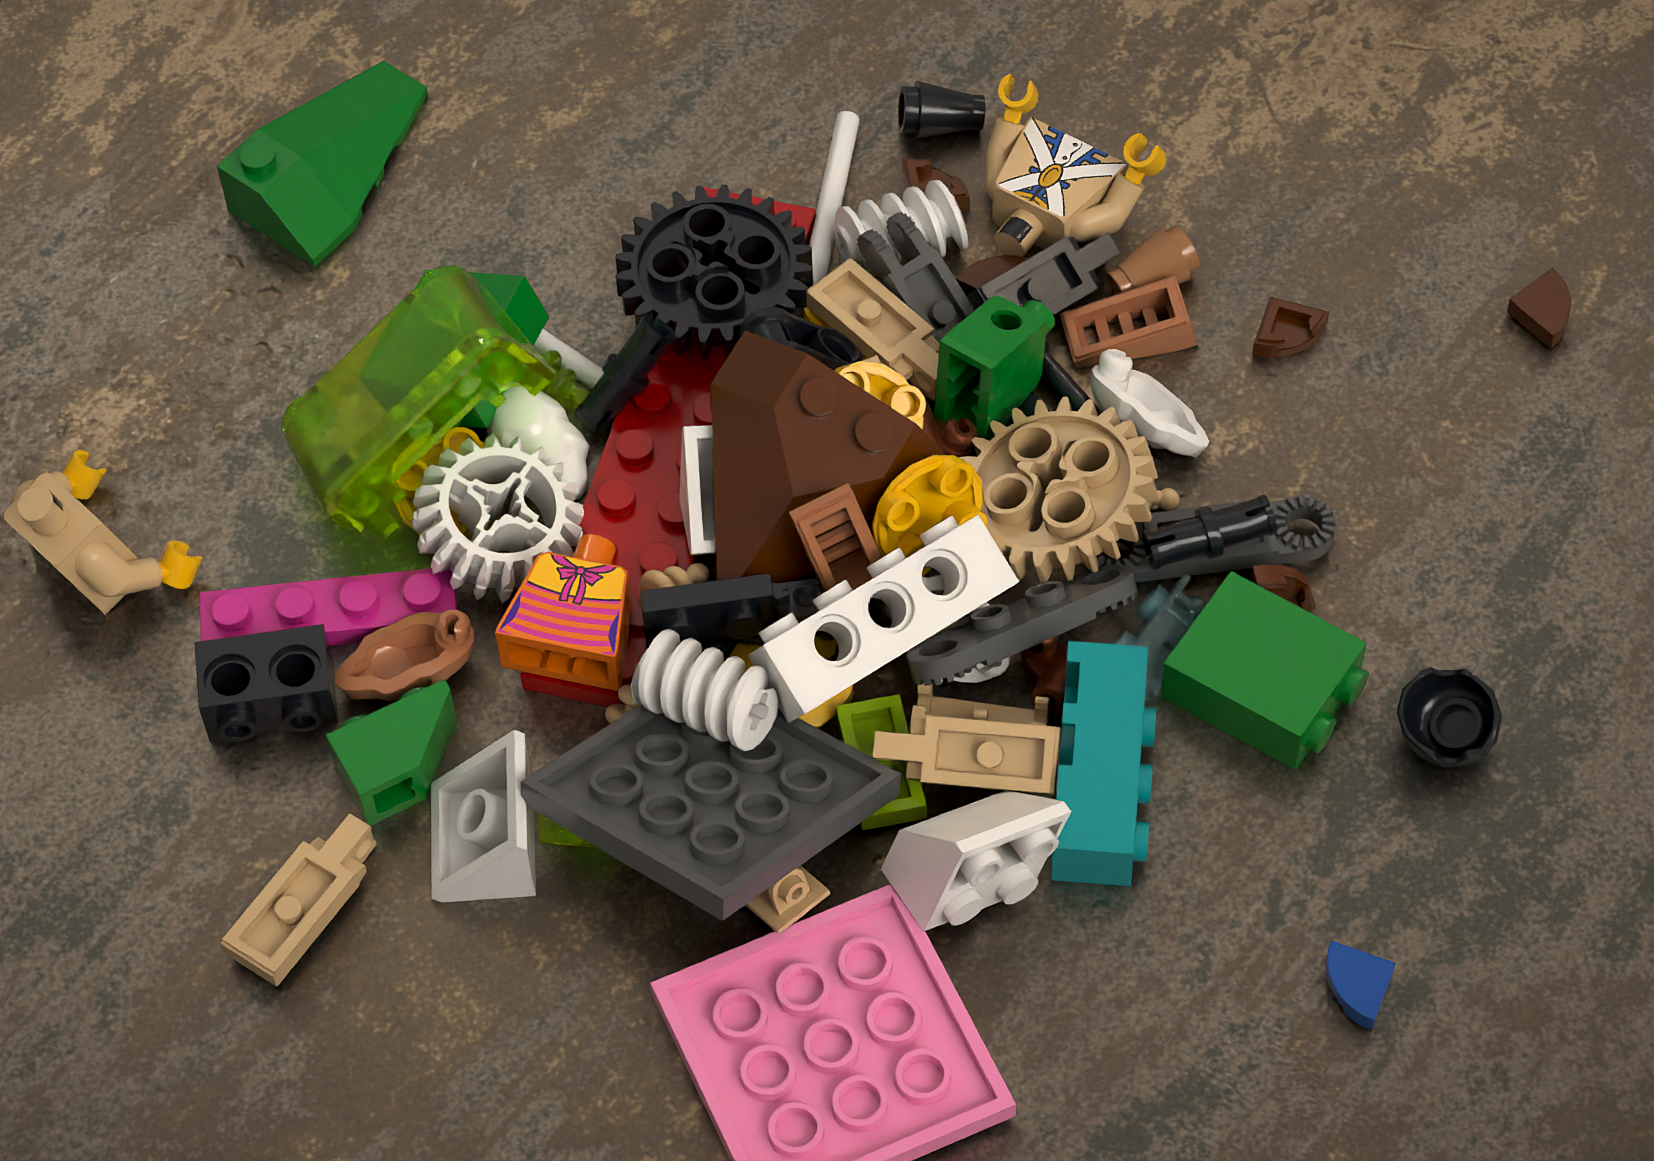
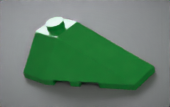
M382 61L257 129L217 165L228 211L315 267L355 230L363 215L361 207L371 188H378L385 175L383 166L393 148L401 145L428 95L427 87L386 61Z

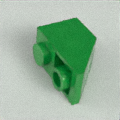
M445 679L428 687L414 688L402 695L398 701L369 715L352 717L345 721L339 729L326 734L334 767L363 820L368 825H374L428 798L431 783L435 780L457 724L451 690Z

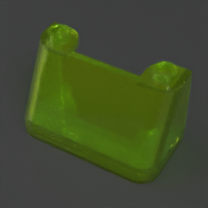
M457 265L436 267L428 271L421 278L418 286L303 396L295 399L287 407L280 424V430L313 497L330 519L373 545L378 546L399 526L389 513V503L391 499L399 503L407 495L397 480L483 398L498 408L507 400L501 392L518 386L525 387L530 394L536 396L557 374L476 277L463 267Z

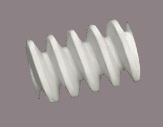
M932 180L926 186L925 195L918 187L914 186L906 188L903 193V201L895 193L884 194L881 199L880 209L872 200L868 199L860 202L857 215L849 206L839 207L835 215V242L841 264L852 258L858 264L862 263L867 272L873 277L877 276L870 271L857 245L858 236L871 229L882 235V238L886 240V244L890 246L901 264V254L897 250L895 242L891 240V236L886 228L888 218L901 211L903 214L906 213L908 217H911V220L915 222L916 228H919L927 243H930L932 247L935 246L941 257L946 256V238L953 237L961 251L967 250L969 246L967 230L961 210L954 196L940 180Z
M671 629L661 631L654 638L649 648L643 654L631 683V698L635 705L642 704L644 708L655 714L664 713L667 718L674 722H686L687 726L700 733L708 732L710 736L721 742L730 741L733 746L742 751L752 750L763 741L776 719L779 705L777 691L773 688L767 690L768 674L763 667L756 665L746 671L745 662L736 656L730 657L724 662L723 652L719 649L710 647L702 652L701 643L697 640L688 638L681 642L679 634Z

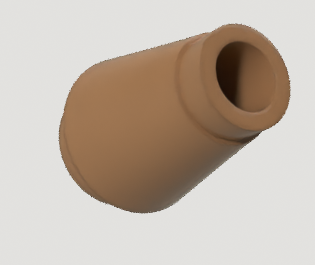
M1174 226L1167 231L1159 228L1120 262L1114 270L1107 273L1106 277L1112 291L1117 295L1175 275L1178 284L1191 280V272L1198 269L1201 264L1192 242L1180 227Z

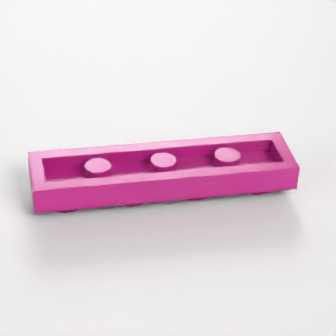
M432 568L200 592L201 641L324 624L329 646L361 643L365 636L380 628L394 624L406 616L420 612L443 613L448 610H458L457 588L453 590L450 584L453 574L450 569L433 574Z

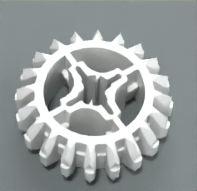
M494 433L486 438L483 449L470 437L462 442L459 454L447 448L440 454L438 466L430 465L425 470L422 479L423 485L416 489L413 504L417 511L414 512L411 523L413 531L422 533L417 543L419 554H435L430 565L433 574L448 569L453 572L450 580L453 590L462 586L465 581L475 584L473 592L476 600L485 595L487 588H495L502 603L510 599L513 586L519 589L538 555L551 552L573 557L574 552L571 546H577L580 537L583 535L582 528L578 526L584 515L583 505L573 502L578 493L577 482H561L565 471L563 462L550 466L542 463L545 457L543 446L534 450L531 455L522 452L523 446L519 436L511 441L509 448L500 447ZM525 495L539 509L545 526L538 522L539 515L527 507L524 501ZM510 505L508 513L502 516L500 520H495L487 531L486 528L489 521H492L496 515L500 516L506 506ZM450 509L458 513L457 520L470 529L472 533L471 541L455 525ZM497 551H509L511 553H498Z

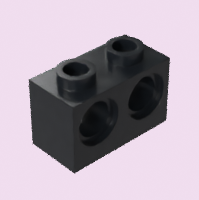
M324 624L194 642L198 704L209 741L224 739L238 742L248 740L258 734L286 730L308 732L322 725L338 723L333 658ZM308 681L304 685L291 687L296 682ZM244 690L237 695L226 696L232 691Z

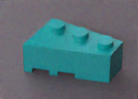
M1068 641L1056 800L1064 801L1071 810V814L1057 838L1059 845L1052 853V881L1131 887L1133 861H1147L1149 822L1136 821L1137 803L1150 804L1153 765L1140 764L1141 746L1154 747L1156 708L1144 707L1148 647Z

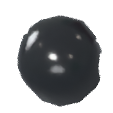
M1429 667L1421 670L1402 688L1397 709L1404 741L1418 757L1441 767H1460L1479 762L1483 756H1487L1497 743L1502 722V713L1494 690L1464 668L1436 670Z

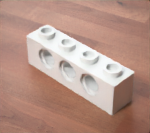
M979 515L960 526L954 517L950 516L919 536L926 547L906 558L899 547L866 568L873 578L870 581L852 590L847 580L813 600L819 610L814 615L799 623L794 614L790 613L759 632L765 644L749 654L748 658L753 666H761L767 671V689L773 688L777 691L779 698L778 707L788 723L806 714L1019 582ZM924 566L932 567L942 575L945 583L942 596L931 593L925 587L922 581ZM870 598L882 600L888 605L892 613L890 628L880 627L873 622L868 612ZM816 631L828 632L836 639L839 646V655L836 661L826 660L818 654L814 645Z

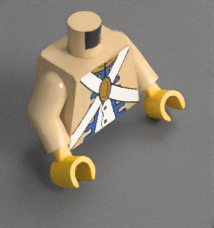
M1012 74L1006 75L1002 78L998 88L999 98L1006 105L1003 118L996 117L985 154V193L993 200L992 220L997 226L1001 227L994 236L997 248L1004 255L1024 257L1033 244L1046 249L1066 236L1068 239L1073 236L1079 245L1080 243L1086 244L1094 241L1108 232L1109 234L1117 232L1125 223L1145 188L1141 183L1144 176L1158 174L1165 167L1166 154L1159 145H1156L1150 157L1139 162V156L1145 149L1148 139L1141 133L1132 135L1126 141L1123 150L1124 158L1130 165L1127 169V163L1032 117L1024 125L1020 123L1021 116L1024 113L1030 112L1036 106L1039 96L1037 88L1030 80L1025 97L1020 101H1011L1010 93L1014 87L1015 78Z
M75 451L62 473L59 471L45 472L34 480L23 482L12 493L10 506L4 511L2 518L105 615L126 594L157 588L160 586L161 581L178 589L189 588L203 560L201 556H188L189 545L177 540L168 542L160 562H157L153 557L139 559L78 500L89 499L107 471L106 468L95 470L86 466L85 464L90 457V453L87 451Z

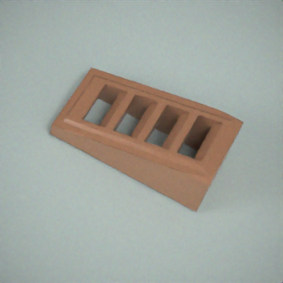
M1176 275L1060 313L1076 369L1099 365L1101 353L1108 349L1123 351L1126 353V357L1136 359L1176 352L1198 345ZM1169 314L1170 319L1158 322L1157 315ZM1144 317L1146 327L1135 330L1132 319ZM1119 321L1123 334L1112 337L1108 323ZM1095 326L1100 342L1088 345L1083 327Z
M848 483L789 512L824 593L847 580L852 590H855L873 579L866 568L881 559V555L853 490ZM846 521H849V522H847V523H845V524H843V525H841V526H839V527H837V528H835V529H833V530H831V531H828V532H826V533H824V534H822V535H820V536H818V537H815V536H817V535H819V534H821V533H823V532H825V531H827V530H829V529H831V528H833V527H835V526H837V525H840V524H842V523H844V522H846Z

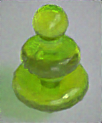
M548 350L536 360L528 355L523 363V366L529 369L524 386H529L542 392L546 390V394L557 402L567 398L570 400L572 407L576 409L590 393L587 389L575 386L576 373L572 368L561 369L562 355L556 350Z

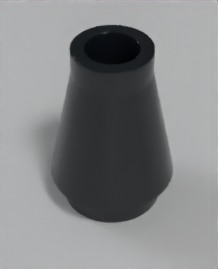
M916 81L914 86H902L898 99L899 132L912 134L914 140L966 130H982L986 112L984 95H972L921 81Z

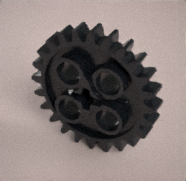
M722 185L716 197L708 198L704 188L697 186L695 200L686 201L677 191L673 192L672 208L667 209L661 204L653 202L651 204L652 221L635 217L633 219L635 235L623 234L621 237L623 253L616 254L615 256L617 269L615 276L618 296L622 297L625 316L635 315L636 328L645 314L653 315L654 321L651 324L652 326L657 318L669 325L677 337L675 341L678 355H682L691 344L699 345L702 359L708 358L713 346H721L728 358L735 347V343L740 339V327L744 319L752 312L761 308L777 307L796 316V308H807V291L813 286L812 247L806 245L805 229L803 226L793 227L792 212L790 210L775 215L774 199L771 197L763 200L757 206L752 204V189L747 188L738 199L729 198L727 185Z

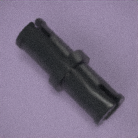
M645 314L619 353L610 354L602 364L603 375L584 401L575 409L578 419L594 431L600 422L597 428L598 432L607 434L615 418L623 410L633 395H641L648 386L649 378L647 375L669 345H672L677 338L673 329L661 319L657 318L652 326L651 324L654 321L653 315Z
M1263 494L1255 499L1212 511L1209 506L1195 510V517L1153 530L1147 529L1142 531L1146 555H1152L1149 558L1151 568L1156 571L1163 566L1203 554L1212 559L1222 556L1226 547L1262 536L1276 534L1277 525L1273 509L1266 511V508L1270 507L1267 496Z

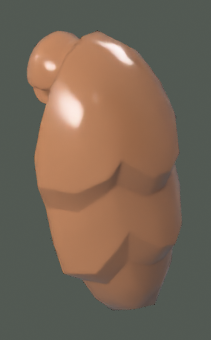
M448 610L443 613L420 612L380 628L365 636L357 650L342 663L335 673V684L350 699H380L391 702L414 688L428 687L443 679L447 680L467 662L473 651L474 629L470 625V619L464 612L459 610Z

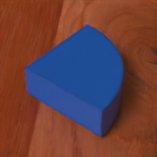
M1331 940L1325 965L1327 982H1329L1332 992L1339 1003L1344 1007V1013L1355 1023L1372 1031L1393 977L1396 963Z

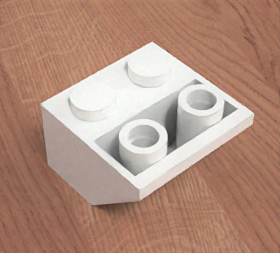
M1006 790L899 830L881 871L923 932L947 922L954 926L960 925L972 919L985 907L1004 901L1005 904H1014L1027 897L1038 885L1037 876L1047 857L1058 847L1059 840L1057 838L1069 818L1071 810L1064 801Z

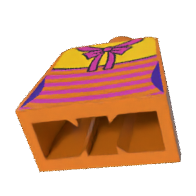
M586 534L580 537L573 557L545 552L537 556L501 618L495 632L501 667L615 691L619 690L623 682L632 597L629 572L621 566L611 565L616 552V548L611 541L599 535Z

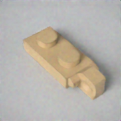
M852 258L846 260L808 289L807 307L831 328L848 337L867 359L877 355L881 364L899 373L906 380L909 379L913 386L922 390L924 395L935 401L939 343L934 338V328Z
M926 715V719L911 718L910 734L875 731L873 758H876V760L906 762V778L917 779L921 783L1055 795L1061 728Z
M349 813L327 841L320 837H317L310 844L303 841L222 938L220 944L224 954L277 987L360 886L359 883L367 872L363 862L376 846L371 826Z

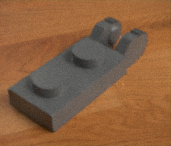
M901 211L888 218L886 228L891 236V240L895 242L899 253L909 259L910 262L902 266L890 246L886 244V240L877 231H873V229L859 235L857 245L870 271L882 279L879 282L934 328V338L939 343L948 332L973 313L975 309L935 246L932 248L929 246L919 228H916L915 222L906 213L903 214Z

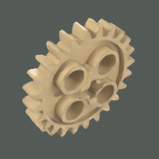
M1062 397L1057 410L1048 412L1045 403L1041 399L1037 400L1035 414L1026 417L1017 407L1012 409L1014 424L1008 427L994 420L990 422L994 438L991 441L978 437L972 439L977 457L965 456L960 457V459L970 463L982 480L983 504L981 511L988 518L987 530L1019 581L1028 573L1030 568H1036L1041 583L1048 581L1053 568H1061L1067 581L1073 580L1075 564L1082 562L1093 573L1097 572V555L1104 552L1114 559H1119L1121 557L1117 546L1119 538L1137 542L1140 538L1134 522H1150L1152 519L1148 502L1158 500V493L1154 483V479L1158 478L1153 457L1151 456L1145 436L1138 437L1134 422L1129 419L1120 423L1116 409L1113 407L1106 409L1098 416L1093 400L1088 399L1077 412L1072 411L1068 397Z

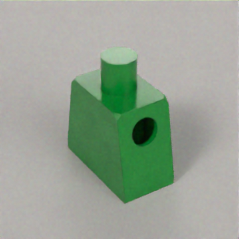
M992 296L948 332L939 342L934 408L935 419L948 422L949 419L955 418L959 422L960 418L964 417L974 424L978 438L991 441L994 438L990 422L994 420L1005 425L1012 417V409L1019 408L1040 381L1046 335L1055 325L1052 312L1039 301L1029 300L1021 307L1002 296Z

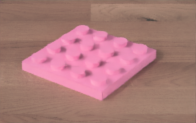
M891 884L794 923L781 934L772 932L650 983L655 1003L730 1161H912L1016 1116V1103L926 932H923Z

